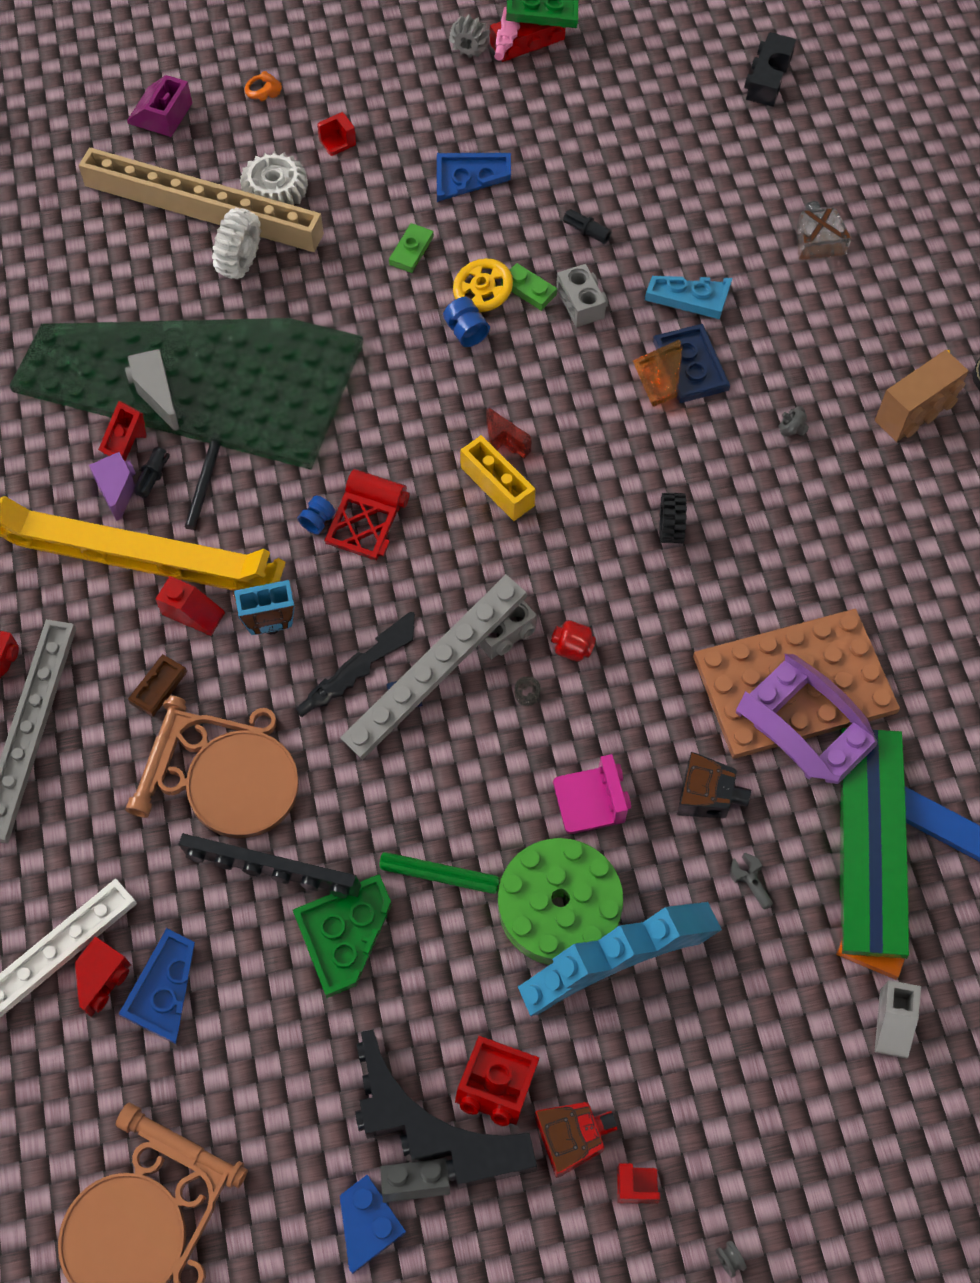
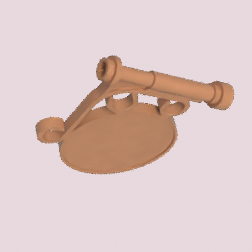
M169 696L168 700H165L163 703V707L167 712L159 735L155 738L138 789L133 797H129L125 810L137 817H149L152 808L150 803L151 795L154 796L157 785H159L160 790L167 795H176L186 790L195 816L208 829L222 836L250 838L264 834L279 825L294 806L298 794L299 781L297 768L291 754L279 741L269 736L276 728L275 714L267 708L256 709L250 716V725L213 716L187 713L186 701L177 696ZM260 716H267L271 719L270 725L265 728L254 727L256 719ZM208 723L238 731L225 733L208 742L206 730L198 724ZM195 725L196 731L203 735L202 740L198 744H189L182 736V733ZM178 741L187 751L198 752L190 764L187 778H185L184 773L179 768L169 767ZM167 770L170 774L180 777V782L175 787H166L163 784Z
M128 1102L116 1120V1127L127 1133L130 1131L138 1132V1135L149 1140V1142L142 1143L134 1150L132 1163L135 1167V1173H118L95 1181L85 1188L68 1208L62 1221L58 1238L60 1265L69 1283H168L173 1277L174 1283H182L181 1273L213 1214L215 1203L225 1184L229 1188L233 1186L239 1188L247 1176L248 1169L244 1167V1163L238 1161L233 1166L205 1151L202 1146L145 1117L140 1107ZM146 1149H155L195 1171L179 1181L175 1189V1197L161 1183L146 1176L147 1174L159 1171L164 1162V1158L158 1156L153 1166L150 1168L142 1167L140 1156ZM202 1177L208 1188V1206L185 1249L186 1225L181 1207H198L204 1202L206 1197L201 1194L196 1200L188 1202L183 1197V1189L189 1182ZM189 1260L188 1265L194 1266L198 1271L199 1277L196 1283H204L206 1271L203 1265L197 1261Z

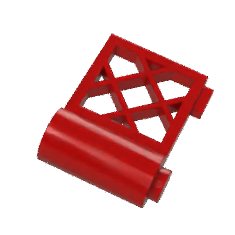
M353 469L348 477L344 496L325 537V544L376 561L378 556L384 557L390 543L386 537L396 513L401 507L405 508L409 501L410 492H407V486ZM351 502L360 505L363 512L348 519L345 510L348 503ZM377 512L388 515L384 523L375 527L369 516ZM366 518L371 529L356 535L351 524ZM345 526L349 527L353 537L343 541L334 538L337 530ZM374 534L377 542L373 551L362 548L358 540Z

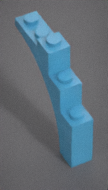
M708 902L665 907L644 922L620 925L597 941L573 944L554 957L552 964L518 986V989L530 1016L539 1015L556 1003L599 980L662 954L700 945L722 929Z

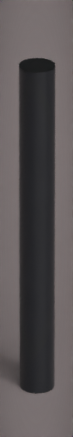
M218 433L212 435L184 526L186 529H196L223 436Z

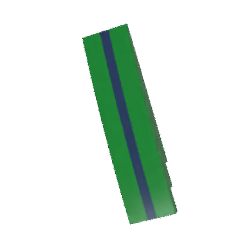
M842 728V729H841V734H842L847 728ZM873 730L877 746L841 781L840 900L842 954L907 959L909 956L908 870L902 731Z

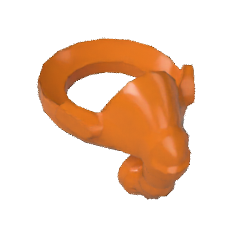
M262 71L261 74L252 77L246 83L244 90L250 99H259L263 102L268 97L276 98L280 95L282 85L273 75L267 71ZM261 79L263 82H266L260 90H250L251 85L255 81Z

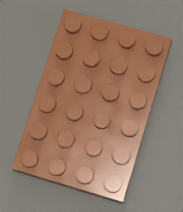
M856 608L695 651L693 655L732 759L779 747L755 728L753 722L743 715L740 717L736 714V709L745 691L750 694L785 661V654H795L831 680L854 702L867 717L868 721L897 714L900 710ZM809 683L800 689L776 713L803 739L847 728L852 724L829 699Z

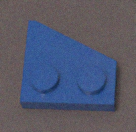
M368 1175L340 1195L349 1270L354 1274L405 1235L406 1231L388 1204L383 1203L382 1195Z

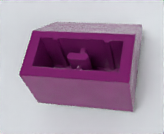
M168 75L163 76L147 88L127 119V123L172 137L193 103L188 81Z

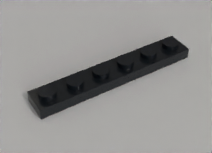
M182 833L178 843L186 854V858L194 862L203 863L204 860L214 862L216 866L227 870L237 867L241 868L248 875L259 877L261 874L269 875L273 880L283 884H288L289 881L298 882L303 888L318 891V888L330 890L329 892L332 895L340 898H347L348 895L358 897L362 886L357 876L184 833Z

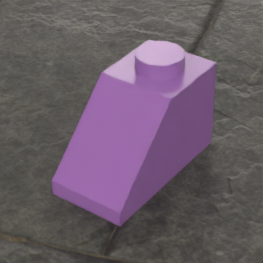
M117 452L89 465L92 475L116 521L122 518L133 494L135 484L132 476L136 475L130 460L124 461L120 452Z

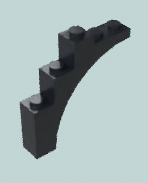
M374 1029L361 1032L362 1042L356 1044L360 1063L366 1062L368 1074L362 1075L365 1094H372V1098L359 1100L361 1110L355 1111L358 1131L365 1130L367 1139L406 1131V1135L400 1136L404 1156L411 1155L412 1162L452 1155V1160H447L446 1164L450 1181L457 1180L458 1189L536 1172L537 1164L530 1133L504 1136L479 1134L451 1126L434 1117L409 1098L392 1077L381 1056Z

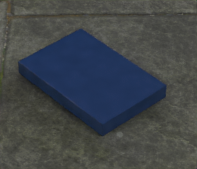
M703 324L653 337V343L679 403L730 390V383Z

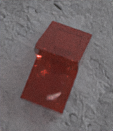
M491 408L486 411L488 442L496 450L504 444L511 453H517L525 459L531 452L532 436Z

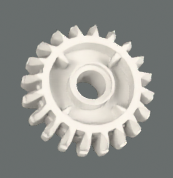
M275 151L272 155H267L264 152V156L261 158L255 156L254 161H248L247 167L243 168L242 175L240 176L241 191L290 205L300 204L301 198L305 197L308 186L307 174L301 162L296 161L294 156L287 157L285 152L281 155H277Z
M235 208L226 213L224 220H221L220 227L217 229V235L214 238L215 244L212 247L214 250L212 255L213 267H215L216 272L231 279H239L249 271L250 265H253V260L259 249L258 244L261 240L259 237L261 224L255 213L244 208Z

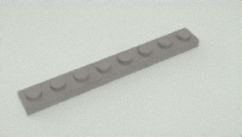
M505 574L340 737L341 740L363 760L528 597L527 592Z
M46 619L0 758V843L8 844L76 632V627L72 623Z

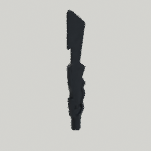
M414 612L407 613L377 636L375 640L378 643L367 652H357L337 670L333 677L329 680L325 678L308 694V698L295 708L297 714L303 717L317 707L327 706L332 698L341 697L347 688H353L356 679L370 675L371 663L412 642L414 635Z

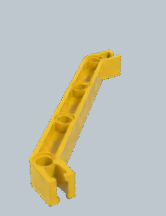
M6 496L0 498V537L25 548L166 577L171 576L180 580L233 591L280 582L286 564L280 558L275 559L272 563H267L270 552L266 549L246 555L35 512L26 509Z

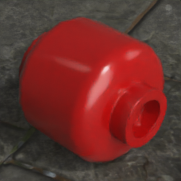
M572 620L565 621L562 627L556 626L551 638V642L555 643L557 655L576 662H580L584 657H590L596 641V637L592 636V629Z

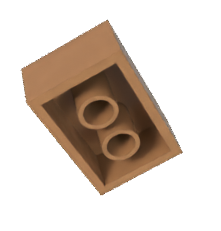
M944 350L886 390L875 422L896 442L905 436L907 438L911 437L919 429V426L924 423H931L938 416L939 412L944 409L948 411L957 403L958 393L966 384L964 380L969 370L952 354Z

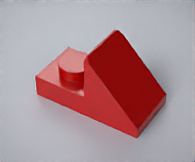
M118 401L98 450L108 456L120 452L123 460L126 461L135 438H146L147 436L143 413L122 401Z

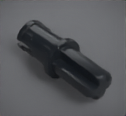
M572 209L567 210L564 215V223L581 231L583 236L588 235L602 244H606L609 241L612 229L595 222L593 217L587 218Z
M160 447L153 449L148 462L141 468L142 474L134 487L135 495L147 498L155 482L161 479L163 467L170 457V454L166 453L165 449Z

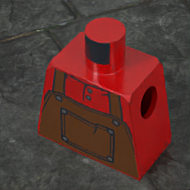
M588 1102L535 1111V1120L556 1178L563 1176L601 1154L605 1148L601 1136L618 1130L612 1111L593 1116Z

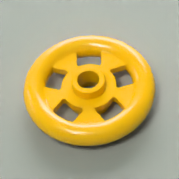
M478 259L470 262L458 272L453 283V294L455 299L466 297L465 294L471 291L475 295L471 300L478 308L479 313L488 312L496 309L508 299L513 288V277L508 267L502 262L495 259ZM492 269V273H482V270ZM469 275L475 276L469 284L465 282ZM502 278L503 286L495 287V279ZM492 294L494 295V298L485 302L483 301V298H488Z

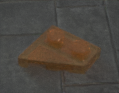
M680 340L632 360L652 407L669 401L678 395L683 349Z

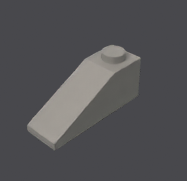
M156 349L127 356L130 367L125 368L129 384L134 383L137 393L173 430H178L179 425L160 350Z

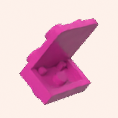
M612 754L600 757L599 768L562 775L554 779L553 786L564 828L568 834L625 823L628 809H631V801L628 792L622 791L620 784L623 781L622 769L619 763L615 764Z

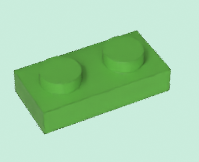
M516 263L510 269L513 277L511 292L542 311L557 295V288L520 264Z

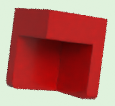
M343 112L317 124L319 141L330 156H334L356 145L355 127Z
M619 1163L617 1167V1203L658 1204L661 1197L660 1192H658L657 1169L635 1168L631 1163Z

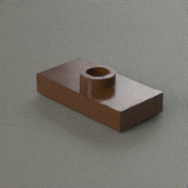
M162 654L128 698L129 703L154 717L164 701L168 699L187 674L186 667Z

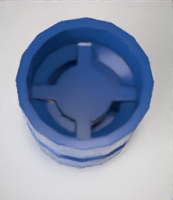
M469 297L455 299L443 312L444 320L464 347H472L479 344L487 337L490 331L489 324L482 314L478 313V308Z

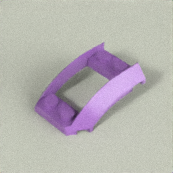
M785 654V661L750 694L745 691L736 709V714L740 717L743 715L753 722L754 727L777 744L805 773V777L809 780L813 777L825 779L827 783L839 784L877 746V740L867 717L854 702L831 680L795 654ZM807 683L829 699L852 723L820 756L787 722L776 714Z

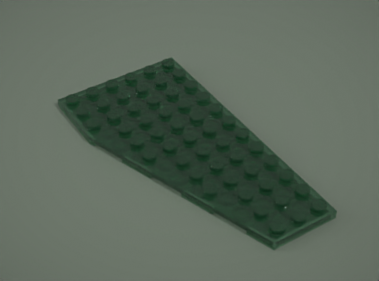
M291 318L41 324L9 386L14 393L110 418L118 401H122L143 413L145 427L206 443L214 440L219 442L222 447L312 470L364 342L363 336ZM156 349L160 350L179 425L178 430H173L137 393L134 383L129 384L125 368L130 367L127 356Z

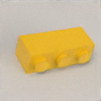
M482 435L460 450L461 469L513 521L535 506L536 489Z

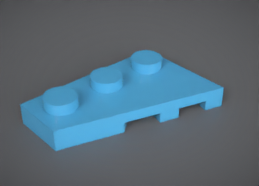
M652 276L646 291L645 300L720 319L733 278H723V282L710 281V277H700L699 281H687L684 277Z

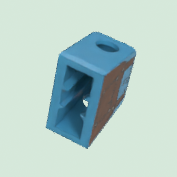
M289 580L234 591L239 619L251 635L263 633L272 635L276 634L279 630L292 627L295 607Z

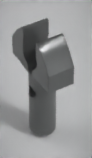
M748 853L743 854L742 858L749 867V872L739 868V864L734 858L730 867V876L734 883L739 881L747 883L762 909L770 908L773 902L757 877L758 871L763 867L759 859Z

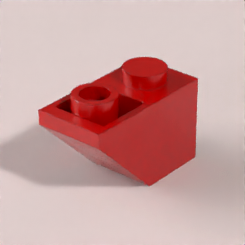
M96 936L75 961L79 1007L90 1017L95 1012H100L106 1006L109 1000L108 995L116 985L119 986L125 981L131 966L125 956Z

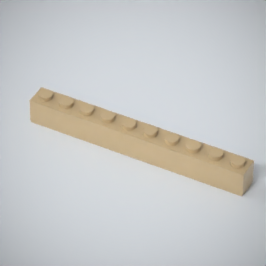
M90 147L79 164L86 187L220 225L221 220H224L225 214L231 209L244 208L250 210L259 218L261 224L259 237L315 252L324 234L321 213Z

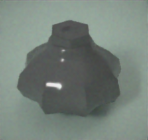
M802 406L791 409L789 413L784 412L782 414L783 419L778 426L781 435L785 437L794 434L803 436L808 431L809 426L806 424L807 415Z

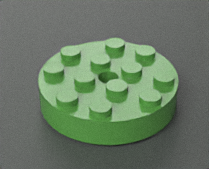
M565 838L539 841L519 852L508 864L502 875L498 891V913L502 928L510 942L521 953L532 960L550 965L553 963L552 959L573 944L597 941L619 926L623 910V891L620 879L608 859L595 848L585 843ZM566 895L565 900L568 902L566 906L558 907L553 904V899L557 897L564 898Z

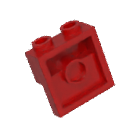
M478 1036L457 1088L455 1103L460 1104L461 1110L467 1114L475 1115L479 1111L490 1115L491 1120L497 1125L508 1126L510 1123L517 1125L540 1057Z

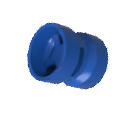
M316 495L308 503V509L302 510L297 520L303 528L317 535L325 527V521L330 520L336 511L330 502Z

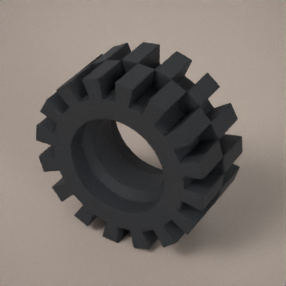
M662 493L659 514L660 543L683 544L685 541L687 520L685 493Z

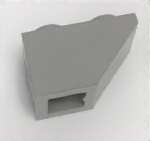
M888 980L880 989L875 1053L908 1058L919 1019L921 986Z

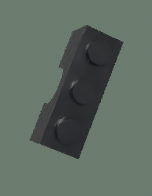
M769 32L766 41L760 42L757 52L759 58H754L751 67L753 74L747 75L744 88L748 89L746 100L774 107L781 88L783 74L787 73L796 44L795 38Z

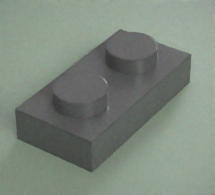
M447 1158L380 1166L383 1203L449 1195L450 1185L446 1164Z

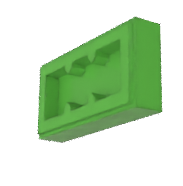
M410 223L390 256L389 265L413 273L432 241L434 231Z

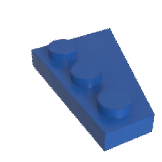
M437 153V202L511 180V153Z
M166 928L121 1008L119 1016L176 1044L195 942Z

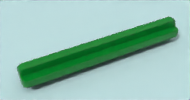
M388 852L382 853L379 862L381 870L492 894L497 893L500 883L499 877L495 875Z

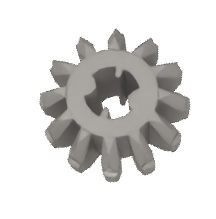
M470 14L466 18L460 16L450 29L449 42L453 43V50H460V56L465 53L469 58L473 55L479 57L489 44L490 31L486 29L487 23H480L479 17L473 19Z

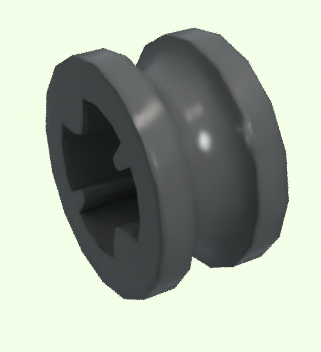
M732 1241L726 1242V1248L718 1247L715 1251L723 1268L733 1278L736 1276L735 1272L737 1270L744 1271L747 1267L735 1244Z

